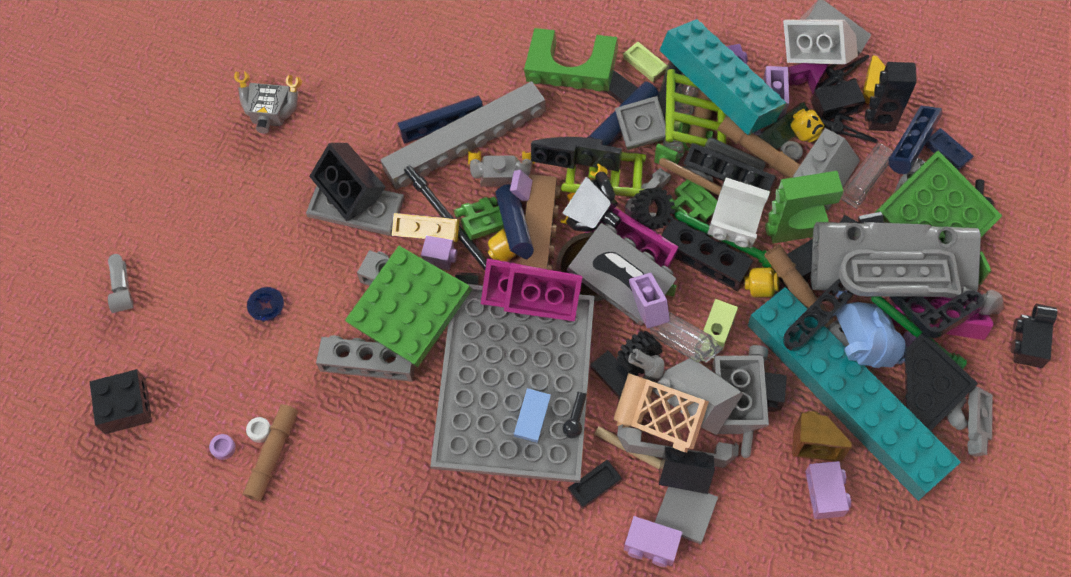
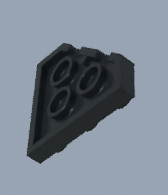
M923 332L905 349L906 408L931 431L978 383Z

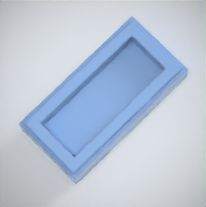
M527 388L514 437L538 443L551 394Z

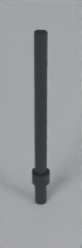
M408 165L404 172L412 180L414 188L425 196L442 218L454 219L430 190L429 184L424 177H420L413 167ZM459 225L458 238L485 270L487 258Z

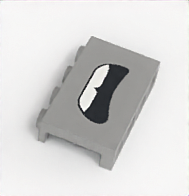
M601 223L566 271L570 274L581 275L582 283L641 326L644 322L639 314L629 279L652 273L665 295L677 278L673 276V271L664 265L660 267L656 264L654 257L649 253H642L635 248L636 244L628 238L623 239L617 235V230L614 227Z

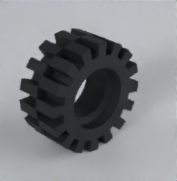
M659 187L640 190L634 196L636 199L631 202V204L635 205V207H631V211H635L632 218L638 219L639 223L649 229L664 228V226L669 224L668 221L673 219L670 214L675 213V209H671V206H675V204L669 201L672 199V196L666 195L668 191L662 190ZM650 200H654L657 205L655 217H652L648 210Z
M640 331L638 335H632L631 340L628 338L626 345L622 344L620 347L622 350L617 353L619 355L617 360L628 373L638 376L639 373H644V369L629 363L630 353H633L634 349H638L649 356L657 355L660 357L662 345L649 332Z

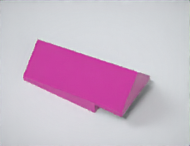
M615 208L613 213L621 218L620 224L615 228L617 235L623 239L628 238L636 244L635 248L642 253H649L654 257V262L660 267L664 265L670 268L679 247Z
M487 259L481 304L504 307L505 312L575 321L582 276Z
M889 296V303L906 316ZM923 296L936 310L952 300L947 297ZM920 305L911 306V309L916 313L924 312L923 307ZM948 310L946 312L951 318L959 317L958 312L955 310ZM977 313L946 334L985 340L993 327V321L989 315ZM891 317L894 326L903 327ZM940 322L937 323L936 325H932V324L930 323V327L936 326V327L938 328Z

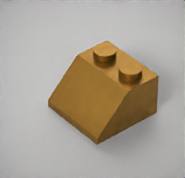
M807 411L801 413L793 429L792 456L842 462L851 449L852 443L828 416L820 415V413L815 411Z

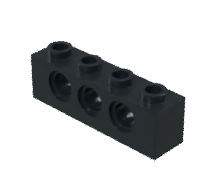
M887 62L884 71L880 72L879 84L875 85L874 96L870 97L869 109L866 108L865 122H868V130H896L917 83L915 63Z
M692 143L683 163L721 181L729 178L770 191L768 199L777 181L775 175Z
M672 219L661 235L679 247L675 259L737 292L744 282L745 276L751 270L753 260L748 255L736 252L729 248L727 244L709 238L706 233L690 228L685 222ZM681 241H689L690 244H683ZM708 251L710 255H704L701 252ZM726 261L729 262L731 265L725 266L721 262Z

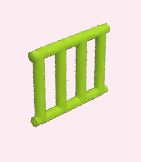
M669 69L667 71L665 141L673 142L675 140L705 147L708 139L674 131V121L718 131L717 129L725 119L726 114L712 101L676 93L675 83L698 87L686 76L676 74L674 69ZM675 102L718 112V122L675 112ZM718 131L717 140L726 144V135Z
M622 152L621 161L634 162L632 188L619 187L620 170L619 172L611 170L610 182L615 196L634 197L636 193L643 190L641 189L643 162L646 160V154ZM576 165L574 169L567 168L566 181L561 186L563 192L576 193L581 185L574 184ZM589 167L588 177L595 178L590 174V172L594 171L596 173L598 171V168Z

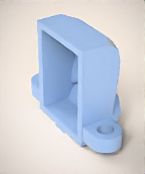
M848 303L836 314L849 343L844 349L849 360L857 361L859 365L872 366L873 368H892L895 364L905 362L904 352L907 348L905 340L895 330L891 317L876 304Z

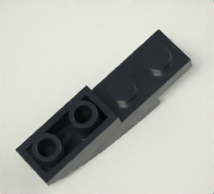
M553 137L531 142L532 162L574 169L576 164L598 168L597 164H600L607 170L618 172L621 168L622 148L602 145V139Z

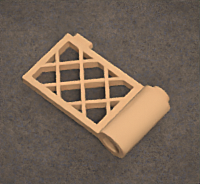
M628 373L613 419L617 421L616 426L622 424L623 428H631L633 426L674 443L673 448L687 453L688 448L694 449L709 401ZM653 387L657 388L660 398L654 402L650 398ZM676 395L680 405L671 410L668 399ZM694 402L699 403L696 414L690 417L687 406ZM663 403L666 413L657 417L654 408ZM682 410L685 421L677 425L673 415ZM650 412L652 422L642 425L644 414ZM669 419L672 429L663 433L660 423ZM688 425L690 433L686 442L682 440L679 430Z

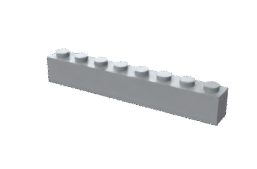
M531 81L380 159L383 171L396 190L406 187L412 182L404 172L408 165H411L420 177H425L431 171L446 166L450 161L465 156L469 151L484 146L488 141L503 136L507 131L522 126L526 121L541 116L546 112L545 99Z

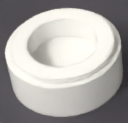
M254 418L247 424V435L254 442H264L270 433L269 427L271 425L265 418Z

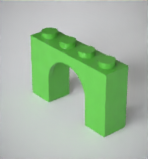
M534 28L524 68L526 82L532 81L534 84L567 86L575 89L584 88L595 91H609L618 53L617 37L596 35L593 52L588 61L580 66L564 67L553 60L557 44L555 30Z
M838 171L781 179L779 188L776 189L775 201H772L769 220L765 224L767 236H771L773 244L813 237V229L816 222H829L824 205L839 203L843 194Z

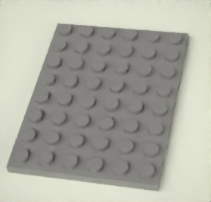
M467 284L473 290L448 324L431 469L580 483L586 400L579 421L582 425L581 434L574 439L568 438L564 435L562 427L565 421L571 417L577 392L587 394L594 296L579 295L575 321L505 312L504 307L481 304L483 286ZM527 388L551 394L538 443L514 437Z

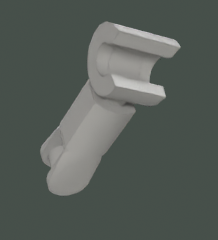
M113 254L108 259L113 293L108 295V305L111 312L116 313L132 309L134 303L129 291L126 263L119 254Z

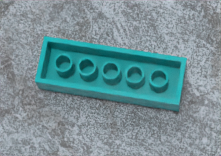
M696 19L667 31L659 51L747 135L777 121L787 102L770 88L762 78L755 74L747 64L740 60L732 50L725 46L717 36L710 32L702 22Z

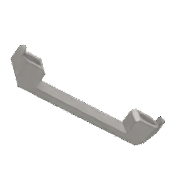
M623 424L618 426L617 436L627 452L662 458L664 445L641 442L642 432L640 429L623 428ZM719 442L716 445L714 454H707L714 456V466L724 468L738 456L739 445L737 443L733 445ZM688 449V451H692V452H697V453H698V452H701V451H695V450H689V449Z

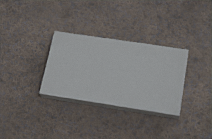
M316 186L306 215L318 220L391 236L394 213H400L405 198L403 194L383 190L375 204L350 221H346Z

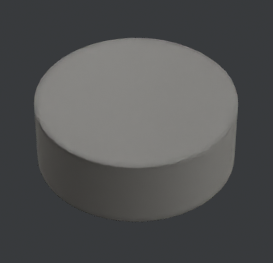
M795 141L785 142L780 151H783L785 155L796 162L801 159L803 153L801 145Z

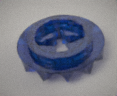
M271 287L257 289L250 295L247 301L249 314L255 320L262 322L267 320L274 321V318L277 315H281V310L285 307L281 293ZM260 302H262V303H263V302H264V303H268V302H269L270 305H271V307H272V309H271V308H267V307H265V308L263 309V307H262V305L260 304Z

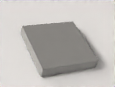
M657 96L615 108L627 150L665 139V120Z
M668 487L655 523L681 531V537L701 545L718 497L710 493L704 494Z

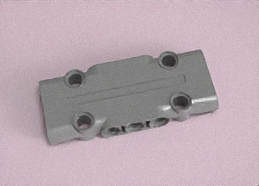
M816 222L813 229L811 286L813 290H827L835 281L840 279L839 266L844 257L854 250L922 251L924 249H940L954 254L961 288L964 286L967 289L977 291L981 234L978 228L939 227L925 224ZM849 228H852L855 233L851 240L847 235ZM941 232H943L945 235V240L943 242H941L939 239ZM844 287L840 288L839 291H847V289Z

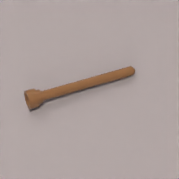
M666 158L659 160L660 166L720 195L721 186Z

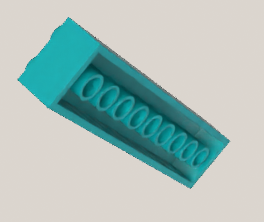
M786 287L751 314L747 326L919 501L950 474L961 461L864 365H859L857 361L849 360L844 351L846 347L825 326L802 349L798 351L787 349L783 343L784 334L807 308ZM807 317L804 320V324L808 328H815L818 325L817 320L813 317ZM800 329L799 333L794 337L790 335V342L796 341L799 343L798 340L803 331Z

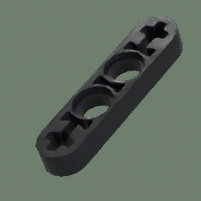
M840 279L835 281L786 330L783 343L790 351L802 349L852 298L853 293L847 290V293L843 292L838 300L835 296L838 294L839 289L844 288ZM823 301H829L833 304L834 309L826 312L821 309L820 304ZM807 317H813L817 320L818 325L815 328H808L804 324V320ZM801 329L803 333L799 337V343L796 341L791 343L790 335L796 336Z

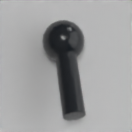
M577 392L571 417L563 424V433L568 438H577L582 432V425L579 421L587 397L586 393Z

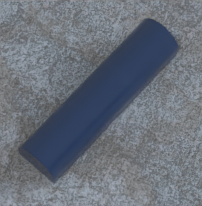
M645 81L619 107L655 96L658 97L659 92L653 84ZM614 111L587 138L602 139V145L612 146L622 136L616 112Z
M477 95L398 122L397 126L405 144L433 133L483 107L481 98Z
M919 107L889 158V166L894 172L898 174L910 172L940 120L942 108Z
M506 184L498 188L495 193L509 249L511 252L527 260L532 256L534 248L521 200L510 191L511 184Z

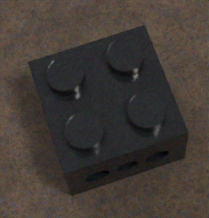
M137 369L89 381L95 426L104 434L152 422L146 379Z

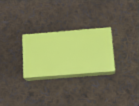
M636 42L623 53V58L652 82L656 81L666 72L668 65L639 42Z

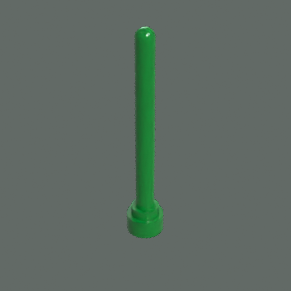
M681 211L675 213L677 220L685 222L706 234L708 233L710 225ZM720 240L759 259L763 267H772L764 256L767 250L763 252L753 246L751 248L740 247L734 242Z
M871 296V301L916 338L922 333L911 320L881 296ZM930 338L952 360H954L962 369H964V367L967 364V360L965 358H963L960 354H951L939 343H937L934 339Z

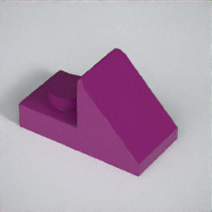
M803 63L788 67V84L800 85L807 81L812 94H814L829 64Z

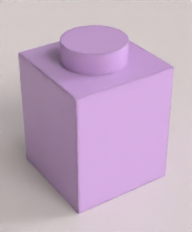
M426 235L421 258L440 269L450 270L451 262L455 263L457 257V249H454L453 240Z

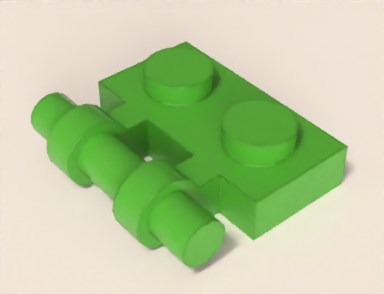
M686 180L675 189L674 194L678 198L676 200H669L675 204V206H671V209H675V213L681 211L695 219L700 217L705 223L713 217L717 200L703 187ZM686 204L692 212L687 213L682 206Z
M484 197L479 199V202L473 204L465 203L460 208L454 209L456 218L464 216L461 219V225L470 240L504 229L499 206L493 208V206L497 205L496 197Z

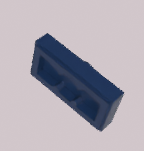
M941 128L931 135L925 144L933 153L939 151L958 171L966 166L974 157Z

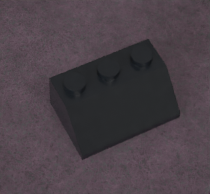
M329 143L309 175L346 221H350L375 204L385 189V185L348 143Z

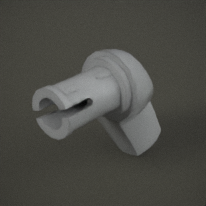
M963 286L961 288V294L970 289H967ZM989 290L986 294L982 295L984 302L981 310L978 312L979 314L991 315L1002 312L1004 301L1000 293ZM967 300V303H966V304H970V303L976 304L975 301L969 302L968 300Z
M634 349L633 353H630L629 363L645 370L643 378L658 383L664 372V361L657 355L649 356L638 349Z

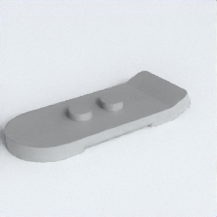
M858 249L848 253L839 266L841 283L848 291L859 296H929L953 299L961 294L956 259L954 254L949 251L940 249H924L922 251Z

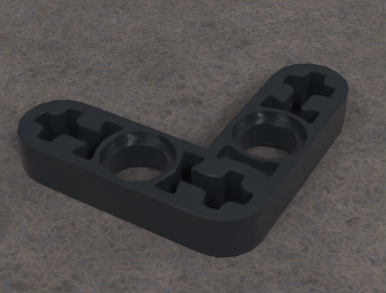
M974 290L965 291L937 310L923 296H890L891 300L930 338L941 337L976 315L981 310L984 302L983 296ZM967 300H968L969 302H972V301H975V302H976V304L970 303V304H968V305L966 306V308H964V306H965L966 303H967ZM920 305L923 307L924 312L916 313L911 309V306ZM948 310H955L958 312L959 317L951 318L946 312ZM940 322L938 328H937L936 326L930 327V323H931L932 325H936L937 323Z

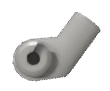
M965 397L946 415L950 424L957 430H963L967 426V420L961 410L967 401Z

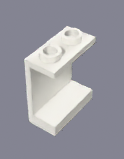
M725 178L707 234L712 235L718 240H728L734 242L737 246L751 248L756 240V231L770 191Z

